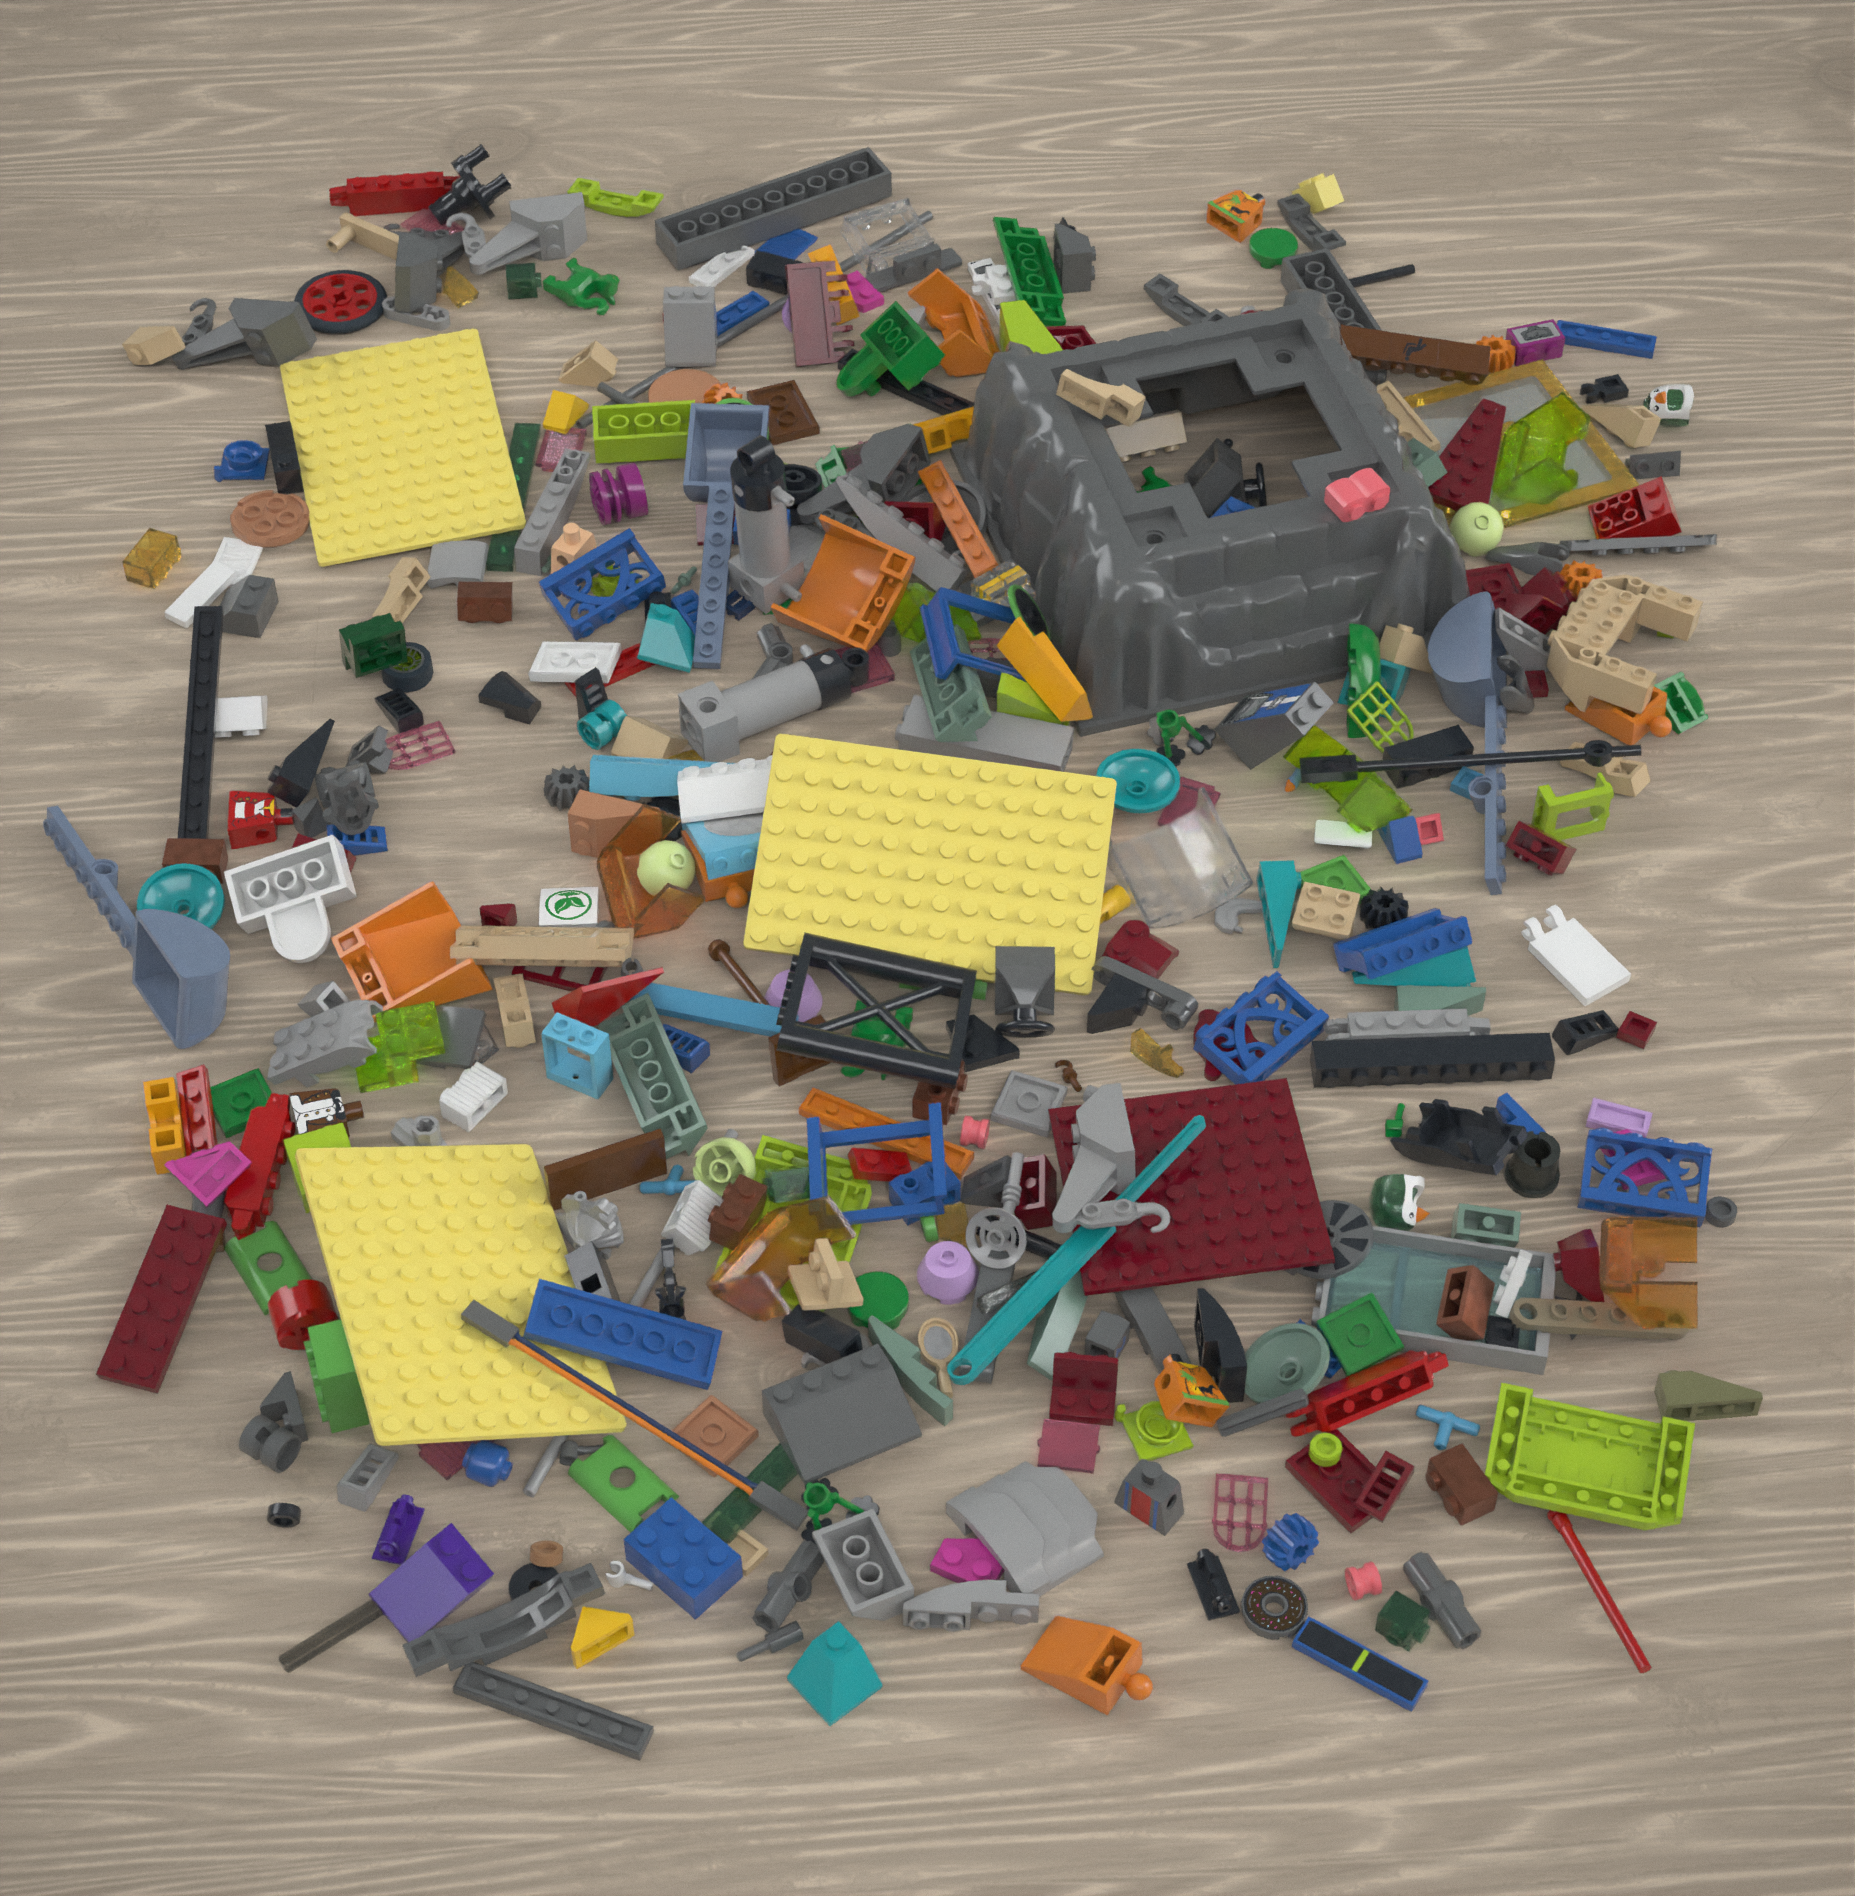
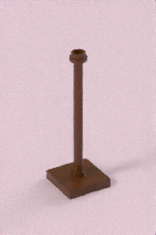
M720 939L711 942L708 951L712 960L721 961L754 1003L771 1006L731 957L728 943ZM821 1014L804 1021V1023L813 1025L826 1022ZM780 1033L768 1038L773 1080L779 1087L831 1063L777 1051Z

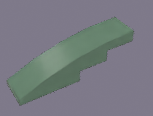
M1080 1270L1046 1304L1045 1312L1036 1318L1027 1365L1051 1381L1053 1380L1054 1353L1068 1351L1088 1297L1084 1296Z
M871 1315L868 1318V1338L872 1345L879 1344L893 1366L900 1385L922 1409L946 1426L953 1419V1400L937 1389V1374L921 1364V1349Z

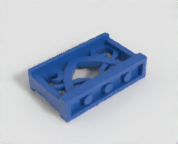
M628 528L539 581V586L543 597L550 603L573 638L578 640L582 637H588L600 626L613 622L617 616L625 611L635 609L640 602L649 598L652 592H661L666 587L662 572L659 571L637 541L634 533ZM634 552L641 562L630 564L628 555ZM615 563L613 570L607 569V567ZM645 570L649 573V577L636 584L635 581L643 577L639 573L630 574V572ZM597 573L607 577L620 575L614 594L610 597L587 595L592 587V576ZM585 581L586 584L584 588L579 592L581 586L577 585ZM560 595L570 600L565 609L557 599ZM578 603L580 604L578 607L579 616L583 611H588L589 613L575 620L571 617V611Z
M1433 908L1333 943L1339 971L1355 970L1366 974L1368 979H1375L1471 945L1473 941L1467 917L1453 918L1441 915L1440 909Z
M1276 971L1270 977H1262L1253 991L1250 993L1246 991L1240 995L1232 1008H1224L1211 1025L1204 1024L1195 1035L1197 1039L1193 1050L1197 1053L1200 1052L1234 1084L1264 1081L1324 1031L1323 1024H1325L1326 1020L1328 1021L1329 1015L1322 1009L1317 1010L1283 980L1281 974ZM1270 994H1277L1285 1002V1009L1283 1011L1277 1010L1279 1007L1277 998L1273 1004L1268 1003L1265 998ZM1291 1008L1295 1010L1302 1018L1294 1014H1291ZM1254 1020L1275 1022L1272 1034L1277 1045L1273 1047L1264 1042L1246 1044L1245 1022ZM1281 1024L1285 1025L1283 1030L1290 1031L1288 1036L1280 1033L1279 1028ZM1223 1036L1227 1039V1042L1221 1043L1220 1046L1224 1048L1234 1047L1235 1050L1223 1052L1213 1044V1041L1217 1037ZM1261 1050L1264 1053V1056L1258 1058L1255 1055V1051L1251 1052L1250 1054L1249 1051ZM1237 1057L1244 1071L1231 1059Z
M1607 1128L1590 1129L1585 1144L1577 1208L1701 1228L1706 1215L1712 1148L1705 1147V1145L1697 1142L1682 1144L1664 1137L1650 1139L1644 1138L1638 1133H1626L1624 1135L1613 1133ZM1598 1149L1615 1151V1156L1608 1157L1604 1154V1160L1608 1165L1612 1166L1610 1169L1602 1166L1596 1160L1595 1153ZM1644 1160L1651 1162L1667 1179V1181L1655 1185L1647 1196L1639 1195L1636 1184L1628 1176L1622 1174L1631 1166ZM1679 1162L1695 1163L1698 1167V1174L1692 1179L1681 1180L1680 1177L1686 1175L1690 1167L1683 1169L1680 1167ZM1592 1168L1598 1173L1605 1175L1598 1188L1589 1187ZM1615 1180L1624 1183L1629 1188V1191L1627 1193L1617 1191V1188L1622 1186V1184L1615 1182ZM1698 1185L1697 1202L1689 1203L1685 1188ZM1672 1188L1673 1191L1665 1192L1669 1195V1199L1658 1197L1659 1191Z

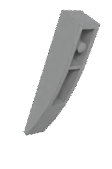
M565 448L514 547L516 572L542 576V567L547 563V557L551 554L552 545L562 535L563 527L567 524L591 457L590 452Z
M851 474L849 476L837 477L835 481L847 501L874 537L916 558L912 573L936 591L940 587L954 591L958 589L970 571L964 565L966 562L960 556L953 553L951 555L945 551L943 543L935 538L930 539L923 534L924 529L918 524L906 521L903 518L904 514L893 506L888 507L882 502L883 498L878 493L872 490L867 491L861 486L863 484L862 481Z

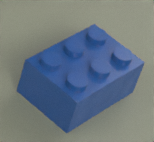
M672 1497L623 1539L626 1560L695 1620L743 1578L742 1557Z

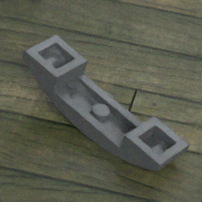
M1299 193L1277 200L1279 209L1287 224L1306 246L1315 251L1325 248L1333 250L1346 246V241L1334 229L1327 231L1310 214V204Z
M1158 274L1144 284L1143 289L1158 307L1183 326L1208 321L1216 322L1219 319L1229 317L1218 309L1210 313L1179 294V285L1162 274Z

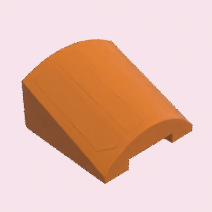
M820 514L819 521L825 531V535L816 558L799 589V592L802 593L801 600L797 602L792 600L787 609L773 603L770 609L778 623L850 648H861L867 652L878 641L892 620L908 586L916 558Z
M433 881L331 938L340 959L345 964L358 991L360 1000H373L383 1006V1011L372 1015L374 1023L493 990L482 965H476L472 958H468L456 965V958H450V946L456 942V930L461 924Z

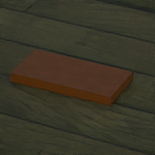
M661 1129L544 1166L547 1197L553 1210L562 1209L561 1200L567 1194L574 1195L578 1191H583L586 1193L587 1200L667 1174L665 1140Z

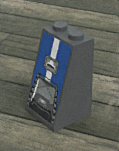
M1316 682L1248 694L1235 705L1214 730L1251 770L1303 737L1334 702Z

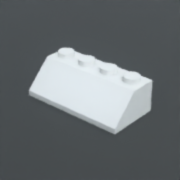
M773 755L763 760L755 761L753 758H747L735 764L727 765L725 762H718L706 768L690 766L682 771H678L677 784L682 824L764 812Z

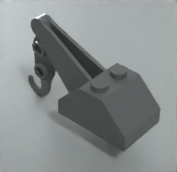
M389 224L383 228L399 235L395 266V311L411 312L424 307L425 304L436 302L437 293L442 292V278L438 277L465 253L462 231L452 235L444 229H439L435 232L425 231L422 228H412L410 232L391 231L399 229V224Z
M201 298L190 306V311H194L202 305L207 307L203 314L193 318L191 325L182 337L186 348L173 354L172 359L177 368L181 370L253 354L258 364L280 366L311 350L317 337L299 302L234 298L228 308L233 319L212 330L214 314L217 308L216 303L210 298Z
M908 423L873 434L869 441L862 446L859 453L862 463L845 475L849 476L851 474L857 477L863 483L861 486L867 491L872 490L878 493L883 498V503L884 501H904L920 478L918 471L929 466L931 463L922 428ZM836 481L801 503L797 508L799 518L804 524L816 522L817 527L824 530L819 521V516L822 514L875 538L858 518L844 514L854 510Z

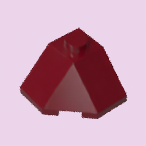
M1584 1229L1558 1241V1252L1552 1253L1555 1272L1560 1271L1563 1281L1589 1301L1605 1302L1599 1247L1592 1230Z

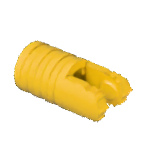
M1114 885L1103 893L1100 924L1110 920L1131 905L1128 893L1120 885Z

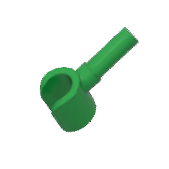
M1403 1103L1397 1105L1394 1119H1386V1137H1402V1117L1405 1109Z

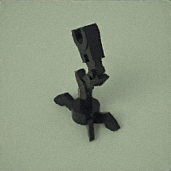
M661 1239L663 1267L666 1268L663 1287L656 1288L655 1290L657 1297L660 1299L659 1313L686 1320L684 1300L682 1298L686 1288L678 1286L676 1274L673 1273L672 1269L675 1267L673 1239Z

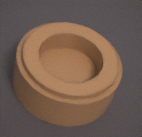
M548 1540L538 1541L530 1547V1562L534 1565L553 1567L561 1564L563 1561V1547L557 1542Z

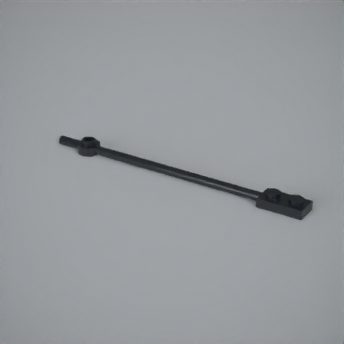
M1592 740L1586 743L1584 748L1374 761H1357L1356 754L1299 758L1301 783L1317 784L1320 782L1358 780V773L1579 759H1584L1592 766L1601 767L1608 764L1613 757L1641 756L1642 749L1641 745L1612 746L1603 740Z

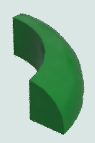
M1349 623L1347 656L1349 687L1353 689H1348L1347 709L1375 682L1378 681L1381 684L1379 639L1374 631L1365 625ZM1375 687L1371 693L1380 703L1381 692ZM1368 695L1361 701L1369 713L1373 714L1378 710V707ZM1358 705L1351 710L1362 724L1368 719ZM1347 713L1346 727L1348 738L1366 737ZM1380 714L1375 718V720H1376V722H1377L1378 724H1379ZM1370 723L1365 727L1370 734L1377 730Z

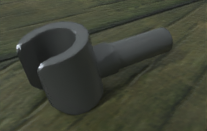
M565 1441L561 1446L559 1462L562 1465L571 1466L578 1455L593 1454L603 1445L579 1446L574 1441Z

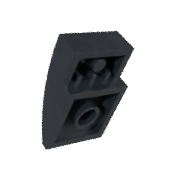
M1197 1288L1194 1331L1199 1366L1205 1368L1210 1376L1214 1377L1216 1385L1228 1403L1243 1402L1248 1366L1240 1337L1232 1321L1215 1298L1204 1288Z

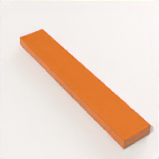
M939 460L918 471L921 480L933 502L936 503L975 580L979 582L1000 571L1001 569L942 461Z
M814 1087L799 1107V1115L806 1118L819 1117L821 1124L835 1130L901 1123ZM931 1136L870 1143L888 1151L906 1152L908 1159L922 1165L926 1162H932ZM944 1140L945 1162L956 1177L961 1180L974 1159V1152Z

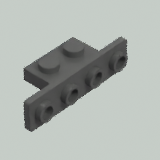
M936 243L893 257L892 267L868 274L866 279L875 289L882 292L927 277L937 268L943 272L961 266L962 259L953 248L941 250L940 246Z

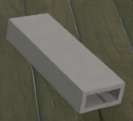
M914 695L910 705H906L904 708L903 723L897 725L895 740L899 741V750L1064 772L1073 748L1074 727L990 710L992 718L989 719L984 727L975 731L978 741L938 742L934 736L924 698Z

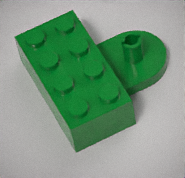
M895 301L860 334L867 344L842 368L837 377L836 386L847 397L858 395L864 390L869 396H874L881 389V384L876 380L888 369L909 391L913 386L918 385L922 381L924 375L940 364L945 354L907 311Z

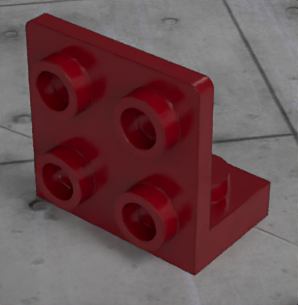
M1055 1352L1049 1420L1113 1426L1119 1359L1106 1355L1090 1356L1074 1352Z

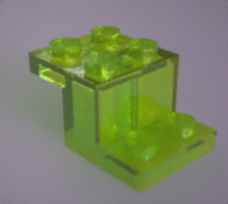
M434 1001L385 1010L375 1014L379 1035L367 1038L377 1048V1052L366 1057V1064L355 1068L360 1094L420 1082L416 1059L445 1054Z

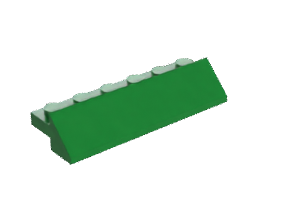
M993 217V224L1016 300H1025L1044 326H1065L1066 319L1062 309L1064 296L1045 236H1040L1037 228L1019 227L1016 218Z

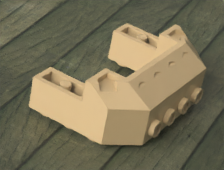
M1630 575L1592 579L1587 588H1581L1577 602L1571 603L1567 617L1562 616L1557 631L1553 630L1547 643L1551 648L1546 666L1563 692L1580 711L1585 712L1595 697L1641 714L1651 699L1657 674L1643 667H1637L1618 658L1607 656L1608 652L1617 639L1631 643L1642 625L1688 641L1697 627L1703 602L1694 599L1692 596L1674 592L1664 586H1658Z

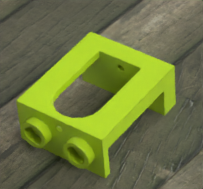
M1601 772L1597 773L1594 789L1556 797L1549 784L1538 786L1531 824L1559 840L1604 831L1607 818L1610 815V802L1614 797L1613 787L1605 780ZM1590 807L1589 812L1594 820L1555 829L1559 813Z

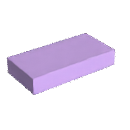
M1593 1098L1586 1127L1593 1129L1607 1128L1613 1133L1628 1129L1632 1133L1641 1134L1646 1138L1653 1113Z

